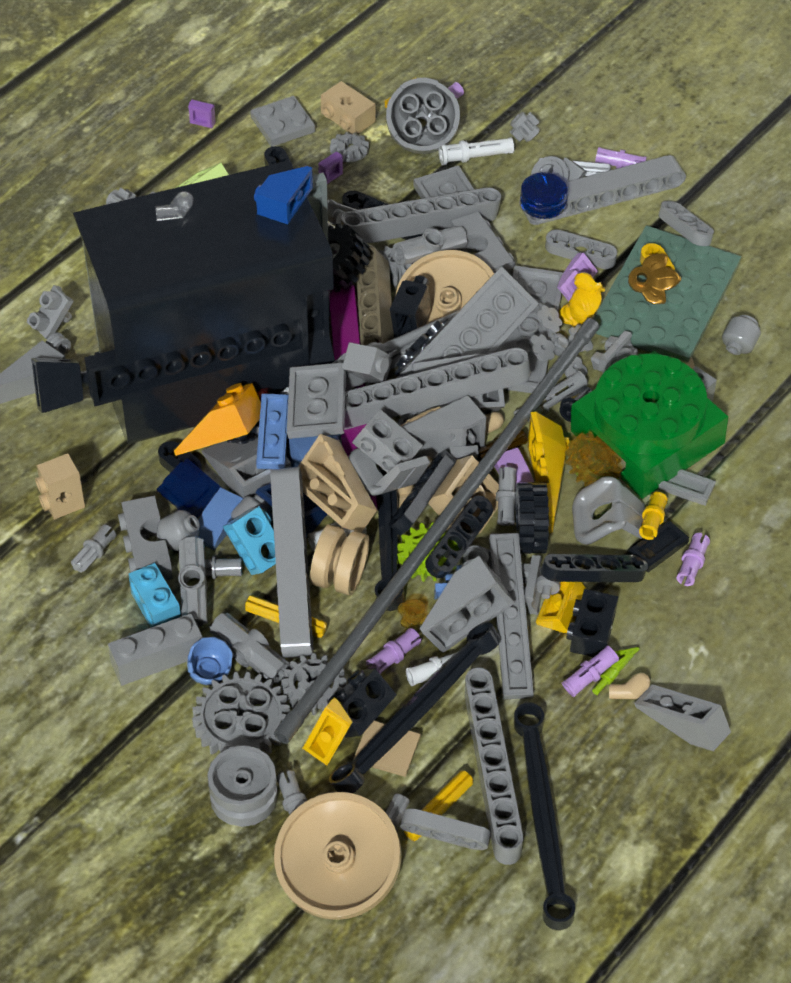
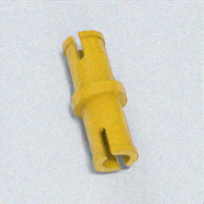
M662 492L651 494L649 504L643 510V522L639 529V534L644 539H654L657 536L659 525L664 522V509L668 498Z

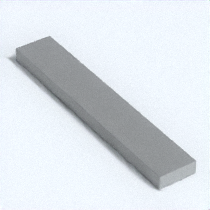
M519 533L490 534L492 571L499 577L515 604L496 616L497 633L501 637V642L498 646L503 700L533 698Z

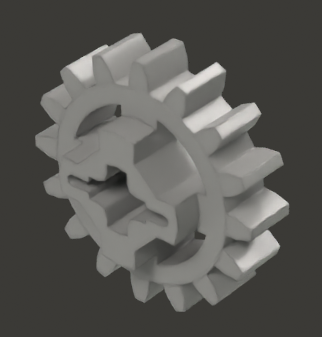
M312 653L309 660L301 655L299 664L291 661L290 670L284 669V679L281 680L283 694L287 696V700H290V707L292 709L328 664L327 655H324L321 660L317 659L315 653ZM344 669L334 679L332 689L329 686L311 710L313 716L317 714V709H322L323 711L328 705L330 697L346 686ZM296 680L299 681L297 689L294 686Z

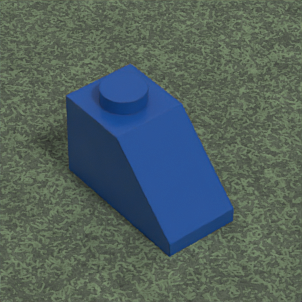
M305 166L269 175L264 183L256 188L254 194L257 214L288 225L313 189L312 167Z

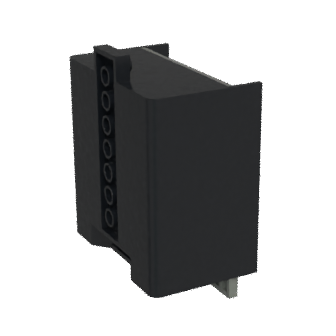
M290 160L73 213L83 242L99 352H95V355L84 357L90 396L94 407L112 402L127 445L195 427L213 408L217 400L225 395L226 389L232 385L241 383L244 386L252 383L261 400L262 394H280L286 387H289L291 367L332 364L335 361L329 336V290L333 289V256L328 243L327 179L324 173L312 175L313 189L288 225L258 215L254 194L256 188L262 185L269 175L293 170L294 168Z

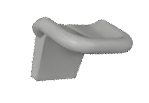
M359 448L353 450L349 455V460L369 495H380L416 484L430 464L427 456L396 464L383 476L377 469L376 463Z
M609 476L602 477L583 488L573 501L572 514L575 538L579 543L588 545L614 531L623 529L643 539L639 534V529L643 522L642 513L645 506L618 479ZM612 503V508L597 520L593 519L594 511L599 506Z

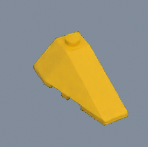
M531 412L528 451L535 482H546L548 530L549 533H553L566 454L570 453V442L568 437H564L562 426L538 412Z

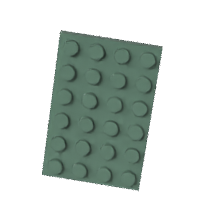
M646 225L594 317V320L599 324V329L595 334L607 338L610 336L619 338L624 331L632 333L631 343L633 347L648 352L655 350L658 354L672 356L689 362L740 265L741 256L711 246H698L684 237ZM649 243L658 244L664 249L674 265L675 271L681 277L678 285L664 291L666 294L665 304L649 303L645 300L642 293L634 291L628 283L630 272L634 268L642 266L640 262L641 249ZM640 275L637 277V280L639 282H645L646 278L645 276Z

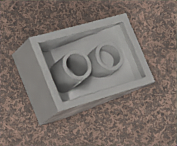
M478 556L475 559L466 561L453 574L420 627V630L444 653L466 638L473 628L482 623L489 622L515 604L499 577Z

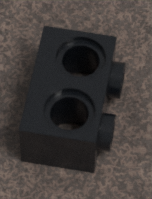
M584 589L582 599H576L572 616L577 617L576 622H570L566 639L571 640L570 652L595 657L608 646L616 615L618 596Z
M376 668L356 670L349 676L347 680L349 683L343 689L334 693L329 699L330 702L333 698H336L347 714L348 706L350 708L349 717L352 720V724L344 738L361 736L397 695ZM366 686L368 687V690H369L368 695H367V693H366Z

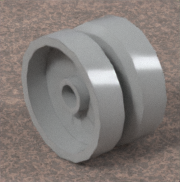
M243 745L228 748L219 753L211 762L207 776L211 807L217 817L229 825L239 827L256 825L267 819L275 809L278 798L275 766L269 756L258 748Z

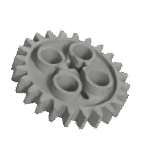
M234 672L233 679L229 680L226 675H222L223 683L219 684L217 681L212 680V690L205 687L202 689L203 697H196L197 706L192 709V721L196 738H201L202 747L209 745L210 754H214L218 750L221 753L230 747L243 745L255 747L259 750L264 749L266 752L272 753L271 743L278 746L281 745V741L274 736V731L290 712V705H287V696L281 695V687L273 688L272 679L262 683L261 674L257 675L255 679H251L250 672H246L244 678H240L239 674ZM224 726L229 727L227 729H219ZM252 729L259 730L257 732H250Z

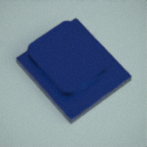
M186 459L178 464L163 480L157 491L179 510H185L198 519L211 499L222 487L189 459Z

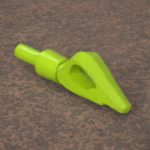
M639 647L615 651L618 657H624L615 662L601 675L600 682L592 690L595 695H598L607 684H612L622 669L633 658L634 654L640 650Z

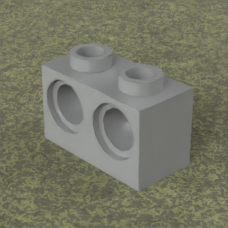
M381 409L352 442L387 473L396 464L410 461L423 446Z

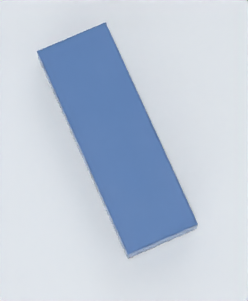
M262 394L257 469L285 468L289 394Z

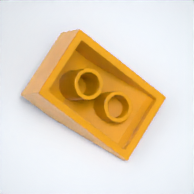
M241 383L227 388L225 395L217 400L213 408L174 450L175 455L247 435L260 420L261 402L253 384L242 386Z

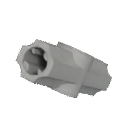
M457 226L441 231L433 228L426 229L422 236L395 243L392 248L393 259L398 265L402 264L404 266L414 263L433 252L465 248L468 242L466 232L462 227Z
M185 537L179 541L180 573L178 580L181 589L182 616L191 613L197 626L202 627V625L208 624V584L205 570L204 539ZM192 578L200 579L199 583L195 586L186 585Z
M221 613L214 619L210 627V633L214 637L226 642L232 651L234 659L245 668L251 666L266 680L272 679V684H278L284 679L283 671L284 669L290 670V663L269 647V643L264 635L256 629L248 630L229 613Z

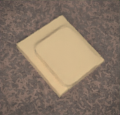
M374 721L363 733L354 758L386 724ZM408 731L372 768L406 777L421 734Z

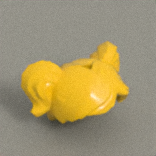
M586 272L576 274L574 284L577 288L573 292L569 303L565 304L558 311V318L564 324L572 325V327L583 324L587 318L592 319L593 314L601 304V293L605 291L601 282L596 283L593 277Z

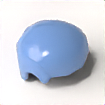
M216 637L201 638L192 645L189 651L187 669L190 677L195 682L206 686L212 685V680L218 683L222 682V675L228 677L232 667V651L226 642Z

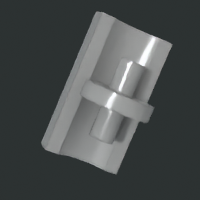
M53 285L50 291H43L39 298L41 308L38 313H31L27 319V323L34 330L39 331L45 339H48L57 331L61 322H69L72 318L68 310L74 301L63 293L60 286Z
M624 331L619 338L610 336L605 342L606 352H596L591 357L593 369L604 373L617 361L630 355H637L638 350L631 343L632 333Z
M532 555L531 563L521 564L523 583H527L523 587L525 606H527L529 614H538L541 597L549 599L550 594H556L560 590V582L548 580L541 574V556Z

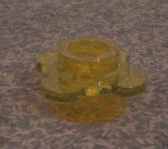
M410 599L401 603L397 608L398 613L402 617L400 621L401 626L404 628H410L418 624L422 626L427 617L425 615L426 604L417 599Z

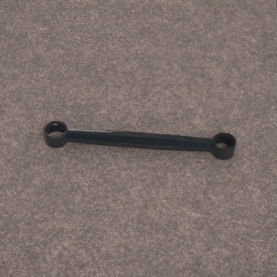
M379 466V472L385 476L387 472ZM398 489L378 495L381 580L375 586L376 599L398 571L397 554L399 551L397 545L399 544V535L389 526L390 520L398 510ZM404 588L386 611L397 610L404 604Z
M482 623L473 628L467 635L468 643L431 677L407 704H404L354 760L340 765L331 773L329 782L336 792L355 793L359 790L365 781L363 775L436 704L479 655L487 654L499 645L501 637L492 623Z
M527 702L516 708L513 725L515 731L523 737L533 822L547 892V898L543 904L542 917L544 923L549 928L560 931L572 925L575 916V903L570 896L565 894L555 812L540 733L544 726V712L539 705ZM529 714L537 717L539 722L535 725L527 726L518 719L523 715ZM560 904L569 909L570 915L563 919H556L548 913V908L552 905Z

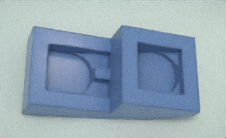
M223 488L217 491L198 520L200 524L198 538L204 539V546L215 550L226 537L227 533L222 526L233 520L231 512L243 499L242 497Z

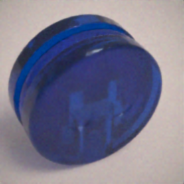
M539 172L532 174L521 185L520 205L525 213L534 218L551 219L557 217L565 210L567 205V184L561 177L552 173Z

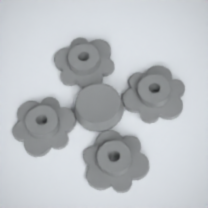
M545 305L536 312V318L543 329H549L554 334L550 340H547L543 334L530 337L531 352L541 362H546L548 359L552 360L555 355L560 356L581 327V325L571 327L568 330L570 336L567 340L565 336L557 333L562 325V320L558 318V311ZM591 340L587 345L583 347V349L580 352H583L584 350L591 351L593 349V344ZM576 357L565 371L567 378L577 371H581L584 376L587 375V368L582 364L581 358Z

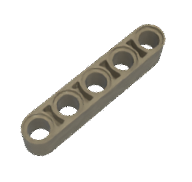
M368 245V250L370 251V256L367 257L369 264L363 266L365 269L363 275L359 273L357 276L359 279L357 281L361 345H368L372 342H381L383 344L394 339L390 315L392 302L389 262L372 245Z

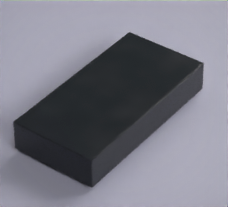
M669 520L658 528L657 536L654 539L641 540L629 549L628 555L643 558L648 564L646 572L649 573L687 545L689 537Z

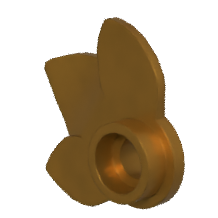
M654 254L647 257L641 267L634 268L630 272L628 283L634 291L642 293L645 300L649 303L665 304L666 294L664 291L678 285L681 277L673 269L665 267L667 255ZM643 275L646 281L639 282L637 277Z

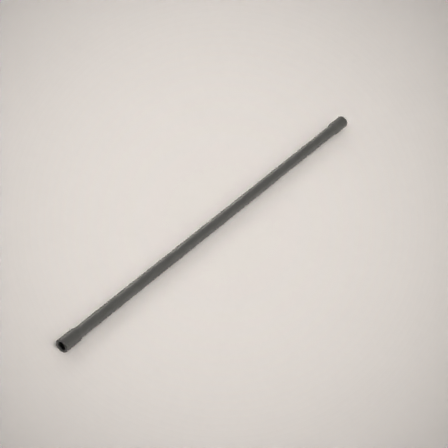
M587 318L575 333L572 341L294 709L286 715L274 731V736L279 741L285 744L291 741L303 725L304 719L529 421L530 413L538 409L583 347L589 343L598 331L599 324L594 319Z

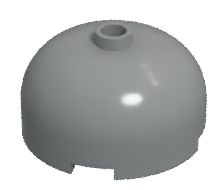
M416 78L400 85L389 99L386 110L387 128L393 140L403 149L416 154L434 153L439 151L442 145H448L457 132L460 120L459 104L453 92L439 83V81L430 78ZM424 119L427 124L422 126L419 120Z

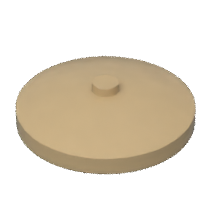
M459 250L437 251L420 258L406 270L399 281L396 294L402 281L413 282L415 276L426 277L429 280L428 286L431 300V309L426 324H429L460 310L494 273L483 260L468 252Z
M346 792L319 795L300 805L282 825L274 849L275 871L288 897L305 912L330 920L353 918L377 906L394 886L401 865L400 840L388 815L371 800Z

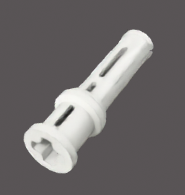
M510 137L476 143H467L462 140L458 144H444L438 151L441 165H447V162L454 161L466 163L470 158L511 154L514 152V142Z

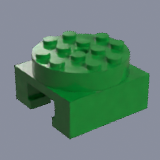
M654 350L649 354L630 355L611 365L600 377L596 389L572 404L571 432L591 451L606 443L626 462L625 470L621 472V479L644 499L656 491L661 482L669 481L677 475L679 470L688 469L722 446L726 439L729 416L707 398L703 381L691 367L677 358L658 354Z

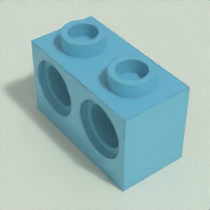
M260 506L247 510L222 526L251 575L263 573L276 564L274 530L270 525L272 522L267 512L261 510ZM248 520L254 524L253 534L247 531L246 524ZM262 545H265L269 550L267 559L261 554Z
M155 563L128 574L131 594L150 628L181 617L179 603Z

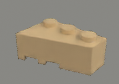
M319 434L298 466L302 474L303 493L340 526L362 533L377 509L339 440Z

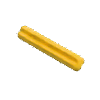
M253 595L248 597L245 603V610L247 612L279 623L278 604ZM311 617L313 636L322 638L327 630V623Z
M465 770L460 771L422 811L442 816L473 785V777ZM404 831V834L412 841H417L421 837V835Z

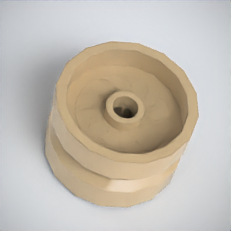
M327 524L319 537L314 551L310 570L311 585L329 588L333 583L336 592L353 595L360 583L369 551V536L352 531L346 537L344 528Z

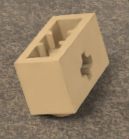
M342 81L321 94V113L351 134L354 132L359 134L376 122V104Z
M68 453L37 465L39 477L35 478V482L39 492L42 494L38 496L43 510H49L54 520L85 508L80 475Z

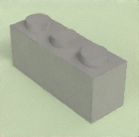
M190 613L108 643L111 664L121 686L187 662L190 648L202 638L201 632Z

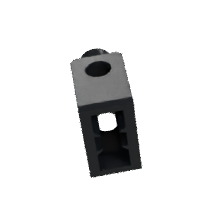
M415 276L413 282L402 281L390 307L394 338L426 325L431 309L429 280L426 277Z
M31 358L37 409L41 413L84 400L83 387H89L87 372L80 370L78 361L74 359Z

